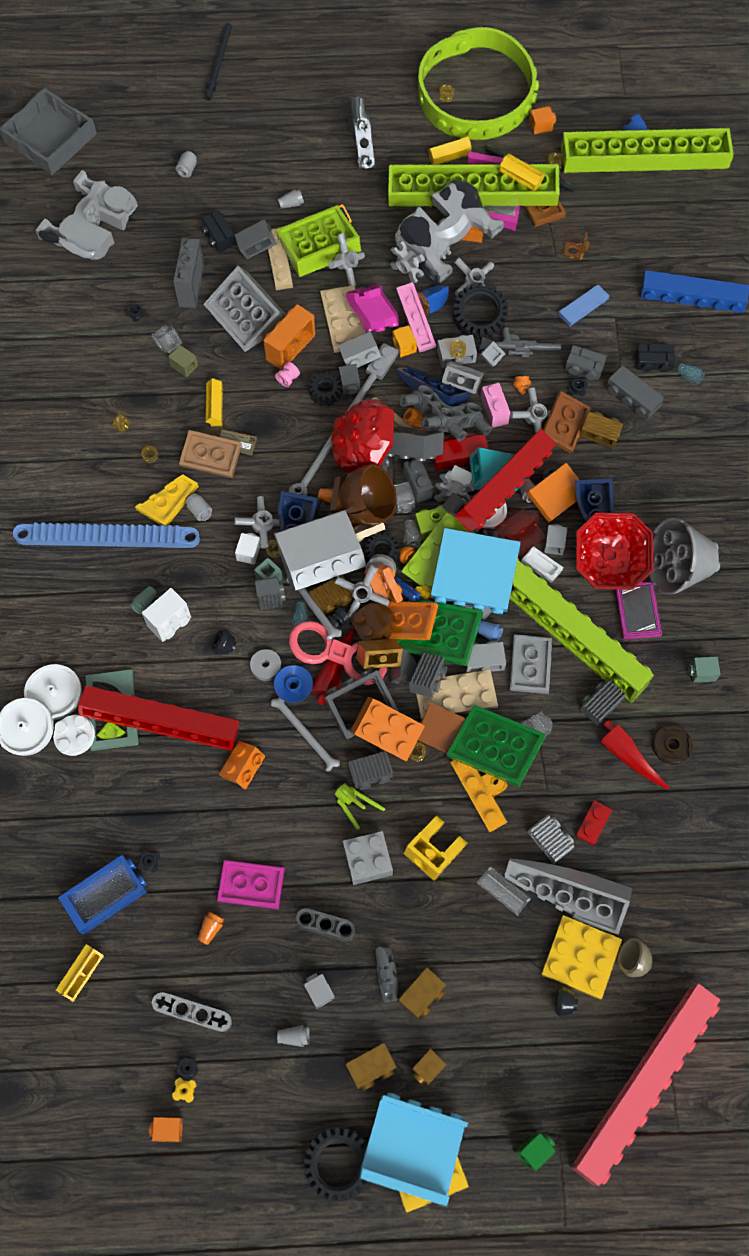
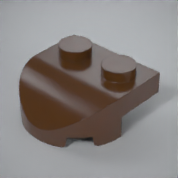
M377 603L365 605L350 617L351 623L362 641L378 640L382 636L388 638L393 632V621H396L395 615L391 610Z

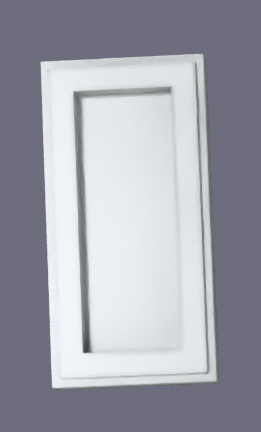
M534 546L521 561L550 583L563 570L561 565Z

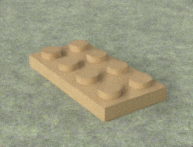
M354 285L321 291L334 353L340 352L338 345L366 333L361 320L347 302L346 293L354 290Z
M490 669L441 677L440 689L438 693H434L433 698L416 694L421 721L430 703L457 715L470 713L474 705L486 710L498 708Z

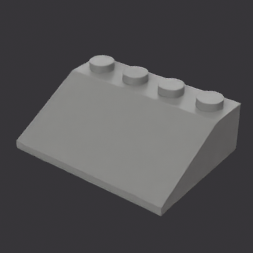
M239 266L234 269L204 303V306L245 352L264 340L265 336L275 329L276 324L286 317L282 309L256 280Z
M346 510L274 533L290 587L294 590H299L366 566L361 546Z

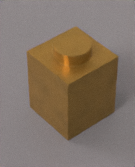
M430 1049L412 1069L415 1072L413 1077L421 1085L424 1082L429 1085L446 1064Z

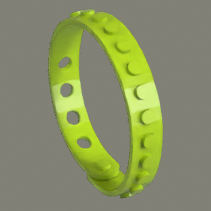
M478 27L458 31L451 37L441 40L427 51L419 67L418 98L424 114L439 130L460 139L469 137L470 140H484L504 135L520 125L526 116L530 114L532 103L535 104L537 93H534V91H538L539 81L536 80L537 71L532 59L516 39L497 29ZM485 47L495 49L507 55L519 66L527 79L530 92L523 103L507 115L484 121L463 120L445 113L430 99L423 84L428 71L441 60L464 54L471 48Z

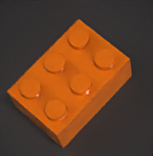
M298 304L293 309H290L286 317L279 321L275 329L264 338L266 360L280 370H283V366L287 362H291L315 336L314 315Z
M368 697L350 732L407 762L425 726Z

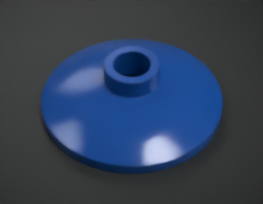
M287 666L281 669L274 679L276 694L279 698L289 703L303 701L312 691V677L305 668L300 666ZM292 684H296L297 688L292 689L290 688V686Z

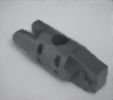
M377 947L375 951L376 967L383 1001H397L398 980L392 950L389 947Z

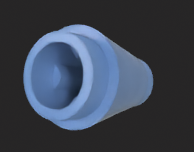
M481 621L478 633L489 641H499L503 628L499 624Z

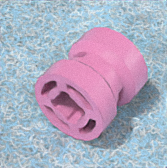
M287 362L283 366V370L278 371L275 377L281 385L289 387L292 380L300 375V372L294 364Z

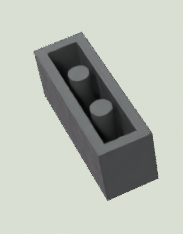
M624 366L619 368L609 378L606 389L612 395L617 396L626 406L631 407L640 417L646 420L661 407L664 400L662 395Z

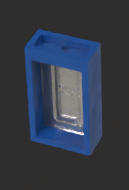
M123 855L119 856L58 897L81 934L85 935L147 892L144 888L147 884L141 875L136 876L133 871L136 867L130 858L126 860Z

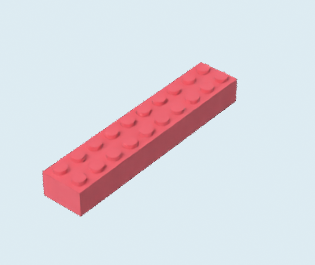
M700 984L687 990L570 1168L591 1185L599 1186L601 1183L604 1185L611 1176L609 1170L612 1165H618L624 1155L621 1153L626 1145L629 1147L636 1137L634 1134L638 1126L642 1127L647 1121L648 1116L646 1113L650 1108L654 1109L660 1101L659 1093L669 1087L673 1080L670 1078L674 1071L678 1072L685 1062L682 1058L686 1053H690L696 1045V1042H694L695 1038L698 1035L701 1036L707 1029L706 1021L710 1017L713 1018L720 1007L717 1005L720 999Z

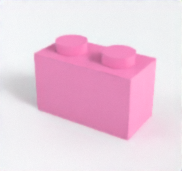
M496 383L482 387L480 399L490 426L494 428L508 424L510 410L500 384Z

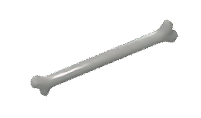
M305 588L299 589L298 592L328 631L327 640L340 637L342 631L333 627Z
M279 697L278 699L271 700V706L280 709L325 761L326 771H331L333 767L340 766V760L332 758L286 706L284 700Z

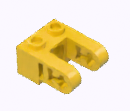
M438 816L409 843L403 853L433 881L468 843L459 836L445 852L437 850L429 840L445 823Z

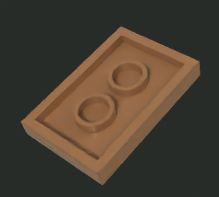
M189 430L179 465L233 479L242 443Z

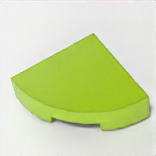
M107 722L97 736L103 740L117 739L122 737L125 731L116 724Z

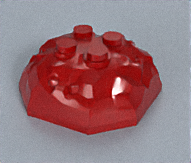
M379 399L363 400L350 407L345 414L340 415L335 420L334 428L331 432L334 462L347 474L363 465L375 464L380 466L394 442V410Z
M595 513L576 531V570L594 589L634 590L653 571V532L634 513Z

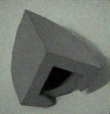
M405 649L402 650L401 666L391 667V683L400 684V680H409L410 682L417 665L413 656Z

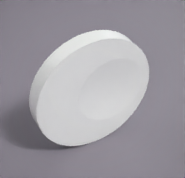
M58 664L46 665L36 670L27 680L24 689V698L34 699L44 704L51 712L53 720H59L70 715L78 707L82 696V685L77 675L70 668Z
M20 698L10 702L1 710L0 744L4 749L16 755L28 756L41 751L49 743L54 730V721L51 712L44 704L34 699Z

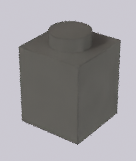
M357 365L339 367V378L343 395H352L359 392L360 379Z

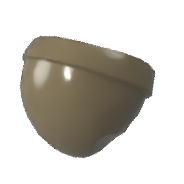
M631 938L620 948L618 963L623 973L628 977L634 978L647 974L651 969V951L641 940Z

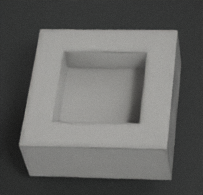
M494 341L480 354L491 367H494L505 355Z

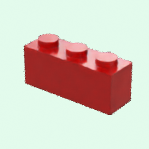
M476 434L464 438L462 441H457L456 438L443 441V454L433 459L435 471L454 468V466H469V456L478 448L489 449L486 435Z

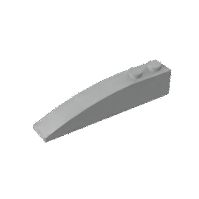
M510 858L504 878L526 891L531 890L536 893L537 897L543 901L548 900L556 905L555 908L560 911L565 910L570 913L575 920L617 935L622 926L632 893L631 887L592 874L528 860Z

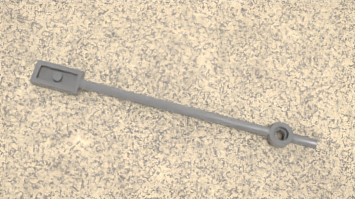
M385 343L382 344L379 349L381 357L371 361L367 367L366 373L369 374V377L350 407L363 400L376 378L382 381L398 356L399 350ZM331 436L301 483H295L290 487V493L308 496L306 487L332 448Z

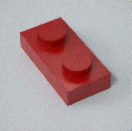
M594 800L575 837L594 846L612 809Z

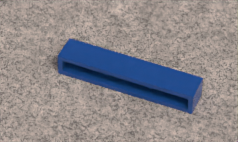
M645 270L640 298L744 313L748 304L749 285Z

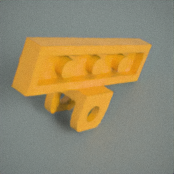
M456 760L451 761V765L489 832L506 824L507 820L493 796L503 792L508 784L488 774L481 776L477 769ZM498 779V783L494 785V781Z

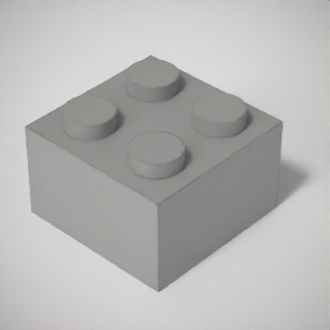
M383 831L343 841L353 885L393 875Z

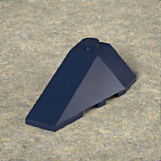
M408 366L397 368L395 371L413 391L418 390L421 385L428 386L446 405L451 407L466 403L472 394L442 383L440 378H428L426 373Z
M612 478L575 480L576 501L585 523L595 513H614Z
M282 491L278 506L280 531L318 519L321 500L315 497Z

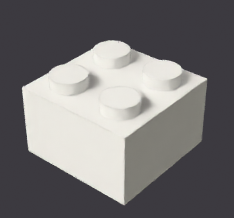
M172 588L142 612L147 627L162 642L173 637L175 631L185 626L191 618L187 603Z

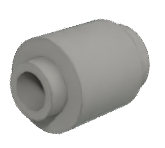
M186 151L181 155L176 166V171L180 176H191L197 163L195 154Z
M192 494L187 498V508L198 521H206L211 517L212 508L202 496Z

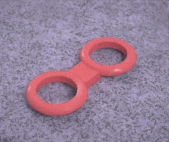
M301 622L292 629L289 635V645L296 658L309 664H318L329 659L342 664L350 678L354 677L356 680L362 677L355 671L351 663L353 654L357 652L358 643L350 646L335 639L327 640L328 631L317 622ZM304 630H314L321 634L325 641L324 652L314 656L303 652L297 642L298 634ZM387 667L379 668L378 670L382 679L387 672ZM373 679L363 683V685L375 684Z

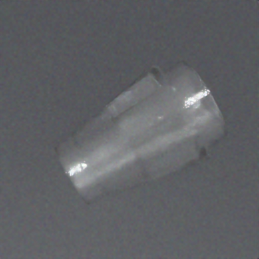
M407 520L404 523V544L407 547L417 548L421 545L422 537L415 521Z

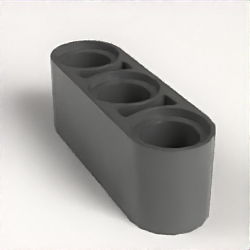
M307 908L301 909L296 915L297 924L302 930L343 942L351 941L355 936L354 924L349 920ZM305 914L310 915L312 918L308 924L300 922V918ZM322 921H330L331 927L328 930L321 929L320 924ZM343 926L351 928L352 931L348 936L341 935L340 929Z

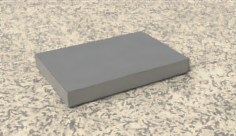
M514 634L509 691L549 693L552 638Z

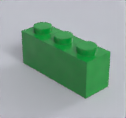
M535 1133L526 1139L514 1153L528 1170L537 1171L556 1151L553 1149L554 1142L547 1134Z

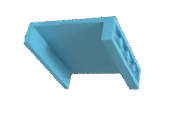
M445 528L431 597L435 599V602L446 604V601L454 602L453 605L461 607L470 605L473 606L472 609L484 611V608L491 609V612L495 614L507 612L520 542Z
M388 1093L387 1096H381L359 1178L447 1206L449 1200L447 1194L464 1128L467 1127L468 1122L463 1121V1117L451 1113L450 1117L443 1115L442 1110L430 1106L429 1110L421 1108V1103L408 1100V1103L400 1101V1096Z

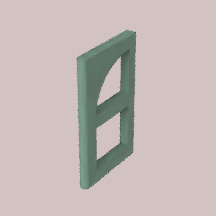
M133 670L86 675V686L93 687V684L96 683L106 684L116 688L121 694L135 696ZM88 718L95 729V738L90 746L91 751L138 745L137 729L127 727V737L97 741L96 720Z

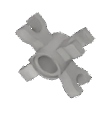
M398 241L399 250L397 247L390 249L393 254L398 256L396 258L397 261L392 262L390 265L393 270L399 269L404 274L408 273L410 281L416 283L418 281L416 274L418 277L424 275L417 268L419 266L418 263L423 262L425 258L422 254L416 255L411 250L406 251L405 243Z
M447 474L440 475L443 483H436L435 486L441 493L434 496L438 502H446L453 492L466 502L471 499L467 494L475 489L471 484L463 485L458 481H450Z

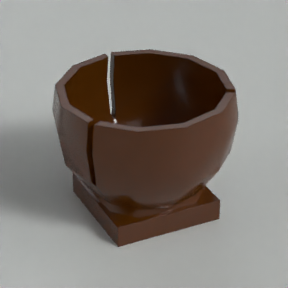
M375 464L363 465L349 473L346 479L341 476L335 478L330 506L332 513L346 510L353 526L360 524L379 525L393 517L397 507L395 506L397 505L396 489L391 476L383 467Z

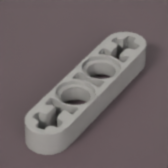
M162 992L157 993L152 999V1007L165 1015L219 1032L227 1031L232 1025L230 1015L218 1009ZM165 997V1001L171 1004L172 999L176 1000L172 1005V1012H168L170 1010L168 1006H162L159 1009L157 1000ZM180 1003H185L188 1006V1011L184 1015H178L176 1012V1007ZM201 1009H205L208 1017L205 1021L200 1022L196 1018V1013ZM212 1012L216 1013L214 1017L218 1019L225 1016V1020L228 1021L227 1025L219 1028V1023L212 1021V1025H208L212 1019Z

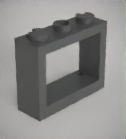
M182 238L173 281L179 307L196 308L204 270L200 239Z
M371 668L360 673L362 677L356 680L352 677L344 681V686L337 689L335 686L327 690V695L323 696L344 739L355 736L350 732L353 725L346 728L332 699L370 679H373L385 705L398 711L378 670L372 671Z

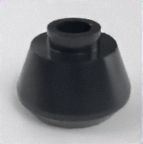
M227 629L219 630L216 633L211 646L213 652L216 654H228L234 651L236 647L235 638Z
M561 987L557 990L555 1013L559 1017L571 1015L573 1010L577 1011L578 998L575 997V993Z

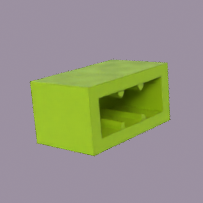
M443 505L436 507V509H424L415 513V524L421 541L427 539L447 513L442 508Z

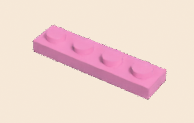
M413 282L397 287V293L411 331L417 341L419 353L435 348L436 344Z

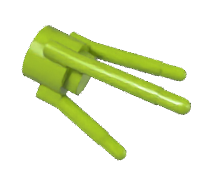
M346 783L340 786L335 793V796L338 798L337 803L343 808L357 830L360 827L345 803L349 805L353 801L360 808L365 809V806L355 798L358 796L381 811H385L384 807L361 794L352 786L349 787Z

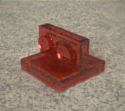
M522 509L494 527V531L499 532V538L520 542L518 557L546 539V535L537 525L539 521L538 514L533 512L529 515L525 509Z

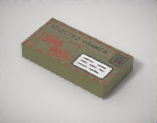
M223 429L219 436L241 442L240 453L253 454L257 437Z

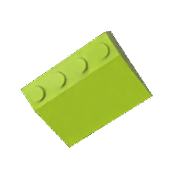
M338 205L276 229V233L291 265L299 277L328 266L329 262L335 260L336 255L341 253L338 234L344 233L348 251L361 252L360 237Z

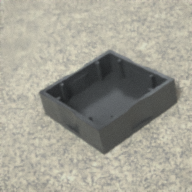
M46 88L42 89L20 112L16 113L0 127V133L5 144L51 175L59 170L97 134L94 121L76 108L67 105L61 98Z

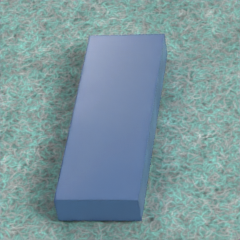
M596 285L559 311L558 315L571 326L607 301L609 295L599 285Z

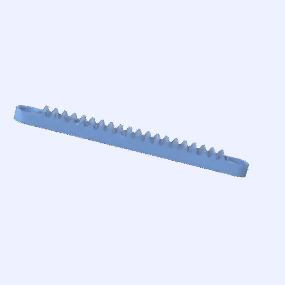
M34 522V524H19L13 529L15 540L22 545L192 548L200 542L197 529L193 527H180L178 525L175 527L171 525L167 527L164 525L142 526L141 524L138 526L133 524L130 526L123 524V526L119 524L115 526L112 524L90 525L88 523L86 525L81 523L78 525L71 523V525L67 523L61 525L59 523L38 524ZM25 530L28 532L26 537H18L21 531ZM188 534L195 535L193 541H187L185 537Z

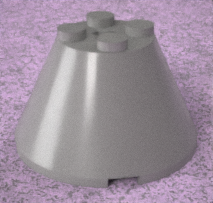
M668 518L662 521L654 530L656 534L653 539V571L649 574V578L653 585L658 587L660 593L667 595L677 594L710 577L720 569L718 544L712 542L685 521L678 518Z

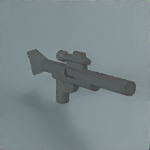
M507 327L502 329L503 342L494 341L500 349H515V351L508 350V355L529 357V355H533V352L529 350L561 351V344L536 343V340H519L517 335L509 334ZM482 337L479 351L482 352L492 341Z

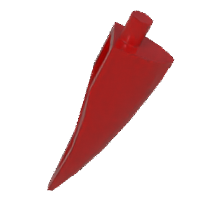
M352 628L341 642L350 645L355 629ZM327 659L313 682L311 693L319 696L318 704H325L323 696L327 695V690L335 686L337 689L339 688L344 667L342 664Z
M608 720L604 726L609 733L600 742L638 774L668 790L670 787L648 764L632 738L619 725L615 726Z

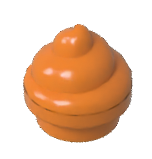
M518 376L513 381V386L521 395L531 385L529 376Z
M410 546L400 548V562L407 564L416 553V550Z

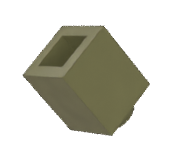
M181 345L173 349L168 356L170 366L186 378L198 366L196 356Z

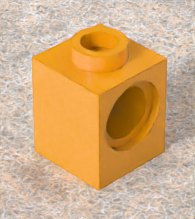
M409 325L399 327L393 331L392 341L396 349L399 350L400 357L417 352V341Z

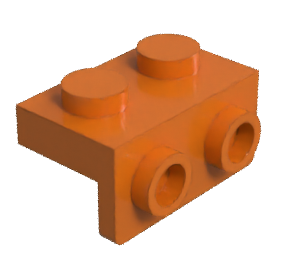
M382 563L375 565L378 569L370 583L373 593L395 603L401 602L403 600L401 595L402 589L395 582L393 569Z
M238 741L219 775L246 789L264 760L265 755L255 746Z

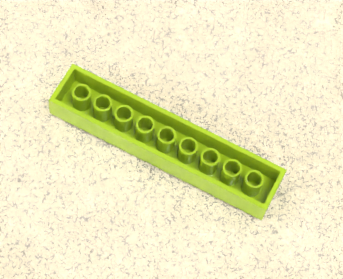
M730 128L564 132L561 144L564 173L729 169L734 156Z
M528 164L545 174L536 191L500 172V165H389V206H435L432 203V195L441 191L452 180H462L472 184L477 189L483 206H557L559 199V164Z
M517 558L510 600L606 682L611 680L614 685L626 694L625 698L632 704L645 690L654 676L650 668L640 664L632 653L626 652L617 640L607 636L604 629L594 625L587 615L581 614L573 603L567 602L562 598L559 591L549 587L542 577L536 576L528 565H523Z

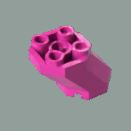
M372 285L369 288L361 287L346 293L347 302L361 320L365 332L372 330L380 332L384 331L387 326L395 327L399 325L398 313L383 293L382 285Z

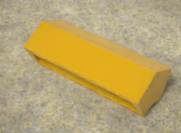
M469 137L428 149L431 164L438 165L469 155L472 149Z
M507 154L504 157L499 169L500 172L533 191L537 190L545 175L511 154Z
M212 378L206 383V422L210 423L211 427L222 426V381Z
M86 944L56 991L73 1002L104 955Z

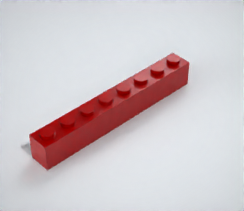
M541 428L454 517L469 533L475 528L477 530L481 529L486 524L485 519L489 520L496 513L494 509L501 508L506 503L504 499H509L516 492L514 488L518 489L525 483L524 478L528 479L535 472L533 468L537 469L544 463L542 459H547L553 453L551 449L556 445L554 441Z
M85 686L78 703L79 716L233 751L239 732V721L230 717H220L212 713L198 712L194 709H185L173 704L159 703L155 700H146L134 695H124L117 691H107L98 687Z

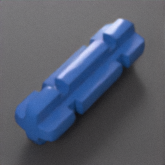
M399 577L395 578V582L401 587L404 596L413 602L420 600V593Z

